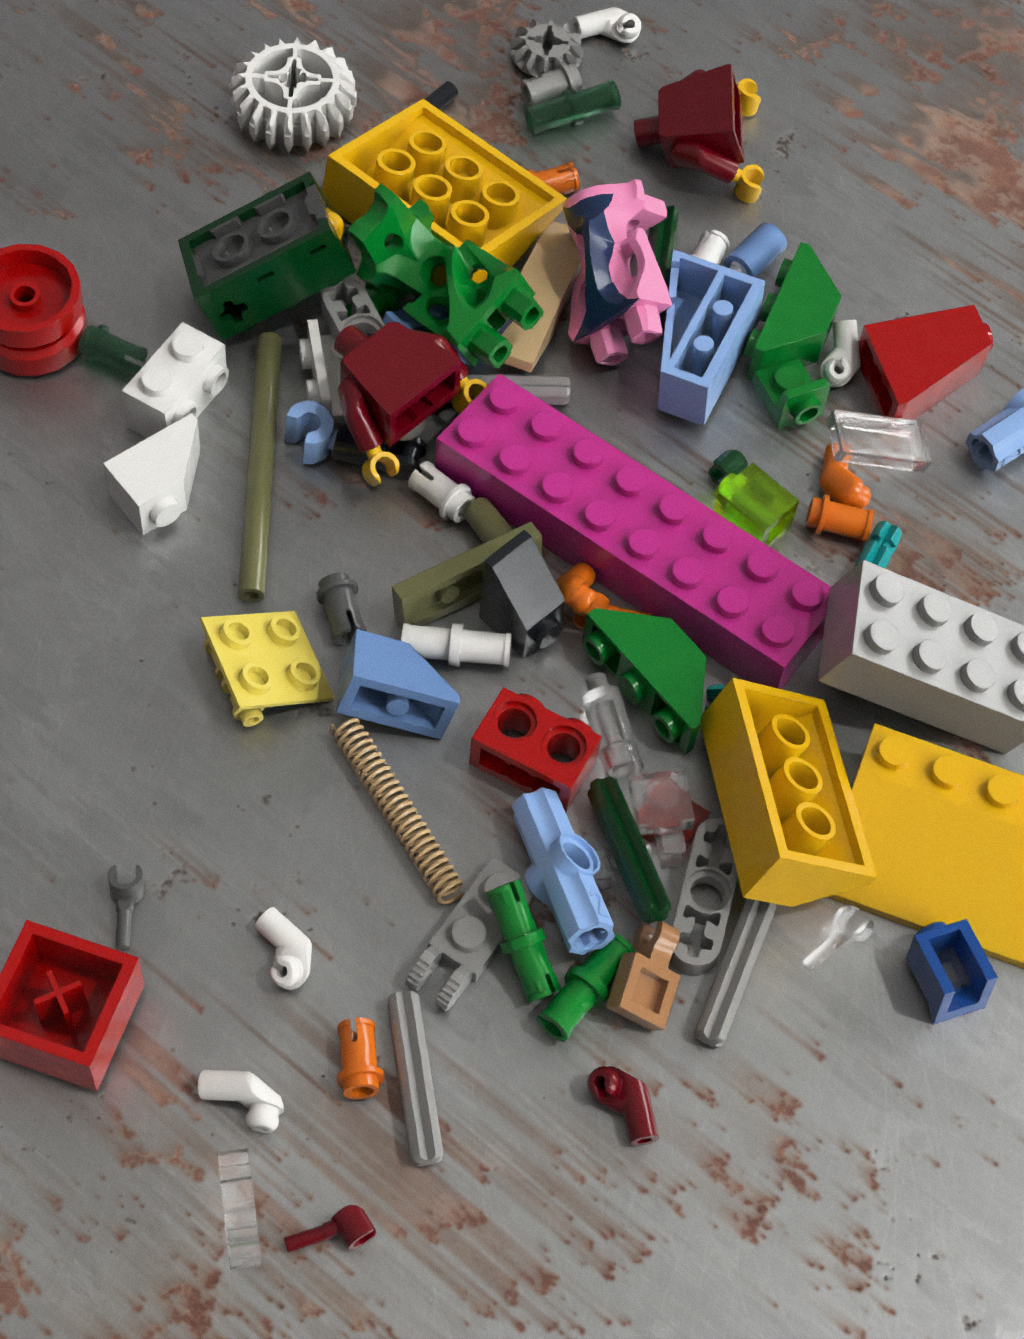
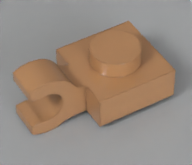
M659 921L655 929L646 924L639 925L633 941L635 952L622 954L606 1005L607 1009L650 1031L665 1030L681 975L668 969L672 954L679 942L680 931L663 921Z

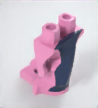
M637 179L627 183L604 184L585 188L567 198L563 205V212L570 234L579 250L581 272L574 280L571 295L568 335L573 343L590 345L597 364L614 366L627 359L628 351L624 341V336L627 334L631 343L641 345L651 343L661 337L663 331L659 314L672 306L668 288L645 233L648 228L657 225L667 218V209L664 201L644 194L642 182ZM633 254H635L637 259V273L635 277H632L630 271V259Z

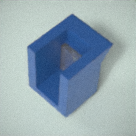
M967 919L948 925L945 922H935L923 927L913 937L906 960L928 1001L933 1025L986 1007L998 977Z

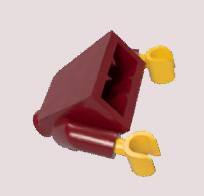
M726 64L708 71L702 69L695 70L684 79L663 86L658 91V115L634 120V133L638 147L643 148L661 144L670 166L698 171L726 184L733 181L736 183L734 193L739 200L745 203L756 202L762 192L760 187L764 179L762 168L753 164L747 165L743 170L738 167L739 163H744L743 116L755 115L761 102L760 96L756 94L758 90L757 84L750 78L742 79L737 83L732 65Z
M388 322L370 337L366 336L355 326L349 325L338 334L334 342V350L343 356L340 362V384L337 392L344 419L359 452H366L368 459L362 466V475L364 480L372 486L381 484L380 475L375 468L376 462H380L385 466L391 478L397 475L400 465L396 456L390 452H382L380 445L383 442L391 447L450 399L454 409L460 414L472 402L469 394L474 400L487 387V384L480 379H468L469 370L447 339L439 334L411 330L398 322Z

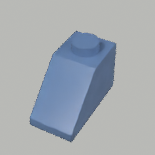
M356 629L340 664L336 713L442 739L460 703V695L409 643Z

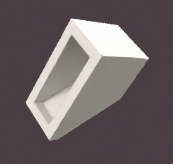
M190 413L103 463L108 494L142 535L157 527H165L173 523L182 512L187 510L200 455L198 420Z

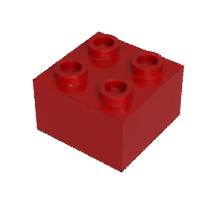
M26 920L0 973V1058L97 1092L145 985L139 957Z

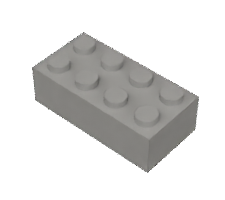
M862 560L829 588L818 673L819 682L1003 754L1008 753L1024 742V625L865 560Z

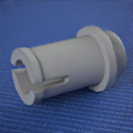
M565 62L557 64L555 70L530 79L521 80L520 88L527 107L532 110L539 105L564 96L568 99L575 98L576 92L582 90L583 84L576 65L573 63L567 65Z

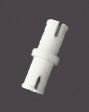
M403 623L401 641L409 643L423 658L448 660V665L460 667L461 662L496 664L509 667L512 633L506 632V634L465 630L464 624L453 623L452 628L417 626Z

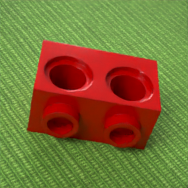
M503 687L471 738L469 764L525 793L537 791L542 787L554 790L558 794L565 813H567L597 762L602 736L594 733L589 725L579 719H566L546 709L538 699L524 693L516 694ZM513 729L520 731L524 736L511 738L502 732ZM565 754L571 757L573 761L561 763L555 761L550 756Z

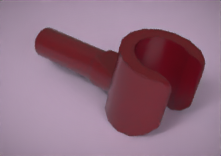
M348 1205L335 1213L331 1221L325 1222L321 1226L284 1237L288 1252H292L340 1235L347 1249L354 1250L372 1240L376 1236V1229L361 1207Z

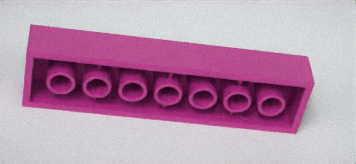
M499 373L436 438L435 467L458 485L461 483L468 485L471 488V495L475 499L480 497L488 498L507 523L513 527L518 528L532 522L542 534L543 547L572 566L579 562L587 563L594 569L596 574L595 581L641 612L651 613L652 616L672 618L704 654L745 681L783 689L823 639L829 588L831 586Z

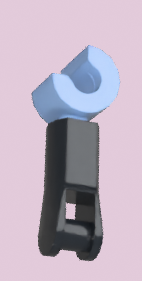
M302 401L289 409L286 415L284 442L296 444L300 440L305 439L302 464L321 462L328 456L331 450H333L332 459L362 466L368 459L366 452H359L346 424L340 423L338 431L333 430L334 420L325 406L315 401ZM416 437L412 440H399L391 447L384 442L380 445L382 452H390L398 459L400 467L397 475H395L396 477L409 480L415 469L422 473L419 467V459L426 455L427 444L425 441ZM376 462L375 468L387 473L385 466L380 462Z

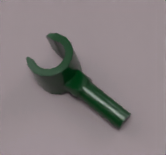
M738 450L725 451L713 461L714 466L708 471L713 482L722 488H727L738 479L744 485L750 486L774 502L781 493L780 490L754 475V472L748 469V463L744 455Z

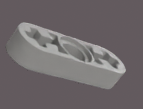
M723 817L707 819L696 830L672 927L680 931V937L670 959V964L678 972L688 976L703 975L714 967L722 947L738 875ZM714 837H720L725 840V850L723 851L718 869L708 866L712 852L711 843ZM698 884H710L718 889L722 896V902L713 908L701 907L692 899L690 890ZM694 922L705 925L700 942L702 949L698 957H692L687 954L688 947L686 944L690 939Z

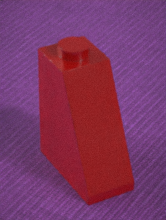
M975 305L864 325L859 339L861 364L859 368L888 434L898 432L981 373L987 355L993 346V336L989 325L982 322Z

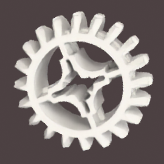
M278 37L275 46L270 47L260 43L257 53L246 51L243 62L236 63L235 71L229 84L231 111L234 114V118L237 119L241 131L249 132L253 142L266 139L270 150L278 144L284 145L288 153L293 146H302L308 152L312 143L316 142L326 147L329 137L340 138L343 127L350 126L354 107L357 103L355 79L352 71L348 70L345 58H336L332 47L320 50L316 40L309 45L301 44L298 37L294 43L286 44Z

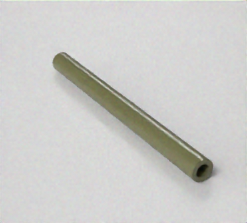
M272 332L260 334L257 337L238 584V598L248 603L260 602L265 597L282 338Z

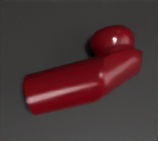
M602 1066L594 1069L587 1080L588 1090L599 1103L624 1116L630 1145L642 1146L659 1140L647 1086L637 1078L613 1066Z

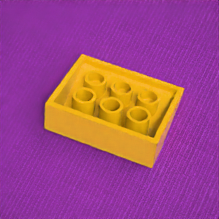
M421 99L329 154L322 192L332 209L352 224L368 212L374 202V190L380 183L397 195L408 209L421 199L429 206L434 215L431 225L433 236L443 243L454 245L458 248L468 239L511 267L560 214L567 200L565 196L425 99ZM445 265L438 266L433 274L432 280L438 286L444 285L447 282ZM478 270L473 273L471 280L479 284L487 279L488 272Z
M874 723L861 753L850 787L877 878L869 885L831 895L828 898L916 930H921L923 927L935 922H945L948 925L967 919L986 955L1024 968V776Z

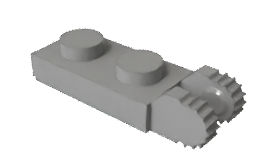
M492 857L428 942V948L411 969L405 985L416 992L419 991L422 986L427 984L439 964L444 962L455 971L440 988L435 1004L444 1011H449L470 982L476 983L500 950L501 946L499 943L504 941L494 912L484 892L520 879L530 909L537 898L528 888L525 877L497 858Z

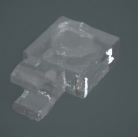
M685 769L630 775L628 787L634 819L640 834L654 833L661 869L682 867L684 865L682 853H686L683 830L693 829L695 821Z

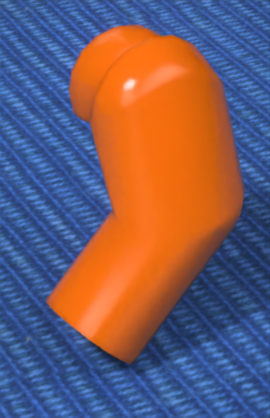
M841 443L827 445L819 480L821 490L824 494L830 495L834 502L864 509L870 502L871 492L867 486L863 485V481L848 470L850 449Z
M576 563L556 580L565 598L564 606L571 607L572 611L578 615L585 614L597 599L596 592L589 588L595 582L596 574L594 569L587 563Z

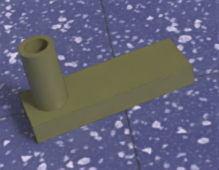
M480 497L473 500L465 508L463 517L482 540L483 544L393 585L392 596L395 621L401 629L403 628V623L424 626L481 599L484 560L523 530L532 536L542 555V534L532 522L512 529L488 498Z

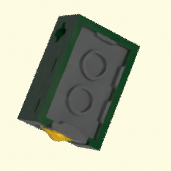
M310 171L178 240L193 298L222 341L239 332L249 330L258 322L282 310L294 307L299 301L327 287L337 285L344 278L357 272L343 235L344 222L334 212Z

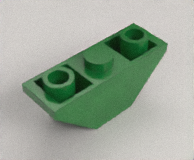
M800 242L793 260L784 258L775 281V286L780 287L779 293L776 295L769 292L759 321L765 322L762 331L753 328L745 348L744 357L751 359L747 375L749 380H753L755 371L799 358L804 366L817 363L832 329V323L835 320L841 294L809 244Z
M594 608L588 612L582 637L587 655L595 664L604 665L617 679L618 687L628 701L633 704L638 703L652 718L653 726L662 739L668 743L673 742L684 755L688 754L694 749L701 724L706 655L672 618Z

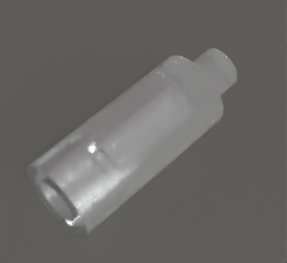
M593 673L585 679L588 692L583 696L582 703L590 727L594 733L602 736L598 755L605 777L611 776L617 781L632 778L644 769V764L620 689L617 686L609 685L605 673Z

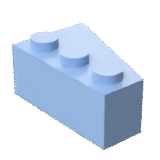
M673 249L669 296L672 306L667 309L657 410L702 426L705 425L747 345L753 328H756L759 323L765 280Z

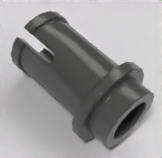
M333 573L322 578L318 583L319 590L316 592V598L320 604L325 606L333 633V641L335 644L345 645L344 634L347 633L350 644L356 629L367 632L355 597L358 593V585L354 580H350L349 575L346 573Z

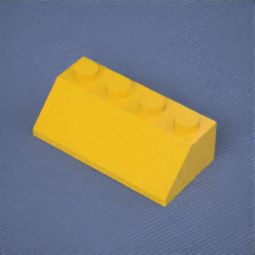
M732 678L701 715L700 725L743 898L794 907L871 884L877 878L825 700Z

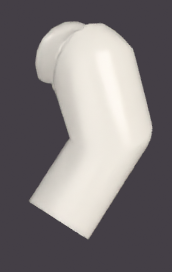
M617 7L573 17L572 21L574 33L580 34L581 39L600 34L619 43H631L637 39L641 31L640 19L635 14L628 13Z
M841 320L832 323L834 348L824 359L820 367L821 378H825L831 387L845 385L861 366L857 320Z
M271 907L259 917L255 924V929L276 947L274 964L270 966L269 970L271 980L279 987L293 990L299 988L310 975L312 943L275 907Z
M210 1069L202 1070L200 1073L198 1093L202 1100L238 1101L249 1109L245 1121L248 1127L255 1132L271 1133L278 1127V1117L284 1113L281 1096L250 1071Z

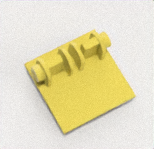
M295 611L200 618L199 621L206 637L204 642L205 651L211 654L215 663V674L222 681L220 684L222 691L226 694H231L230 701L233 705L232 714L234 719L242 721L245 727H251L260 723L264 719L262 712L265 707L333 701V693Z

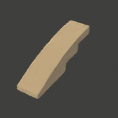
M552 221L537 241L521 271V275L536 293L533 298L540 305L544 313L532 329L525 331L512 322L503 332L502 336L513 346L511 354L504 364L532 372L559 327L562 310L572 295L574 280L581 270L579 250L572 239L568 225Z

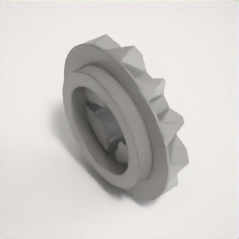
M552 18L547 24H541L532 19L529 27H518L515 38L511 39L510 52L518 68L536 77L555 70L557 64L565 62L567 65L573 63L578 68L583 58L584 48L581 46V35L571 33L569 23L557 26L554 25ZM543 42L552 43V48L549 50L548 55H544V49H542Z

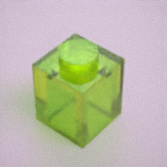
M752 462L738 475L731 473L720 482L714 492L716 502L713 511L771 547L791 529L799 499Z

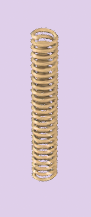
M350 718L340 724L336 731H334L335 724L331 723L329 733L334 735V741L338 742V747L342 749V754L347 756V761L355 769V774L360 776V782L364 783L366 790H369V796L373 797L375 804H378L377 809L382 811L384 818H387L386 823L391 825L393 832H396L395 837L400 839V845L405 846L404 851L409 853V859L414 861V866L418 868V873L423 875V881L428 882L427 887L432 889V895L437 897V903L446 905L461 899L465 894L462 891L449 899L442 900V897L448 896L460 889L464 880L457 879L459 873L453 871L454 865L448 864L450 858L444 857L445 851L439 850V843H434L436 837L430 836L431 829H427V823L421 821L422 815L416 814L418 809L412 807L413 801L407 800L409 795L403 793L404 787L399 786L400 781L394 779L395 773L390 772L391 767L385 765V759H381L382 753L376 752L377 746L372 745L373 739L368 738L369 733L363 731L364 725L359 724L360 719ZM355 722V723H354L352 726H350L349 728H347V729L341 731V730L344 729L347 725H349V724ZM359 729L356 733L347 737L351 732ZM363 736L360 740H358L357 742L351 744L354 740H356L357 738ZM367 743L364 747L360 748L359 750H356L361 745ZM371 750L368 754L364 755L363 757H360L367 751ZM376 757L369 763L365 764L371 758ZM380 764L379 766H377V767L374 768L373 770L369 771V770H370L371 768H373L374 766Z

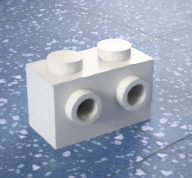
M182 322L122 390L127 428L148 438L190 413L197 419L228 382L229 370L226 364L225 344Z

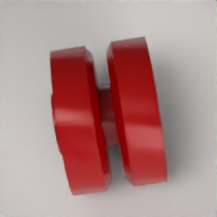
M16 244L0 248V370L17 376H40L55 372L76 359L86 344L88 324L86 312L82 304L81 282L74 264L56 250L35 244Z

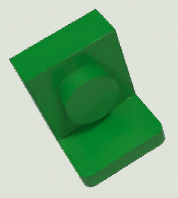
M799 358L755 371L752 380L754 389L778 429L795 423L799 425L807 424L822 415L830 391V385L825 378L812 381Z

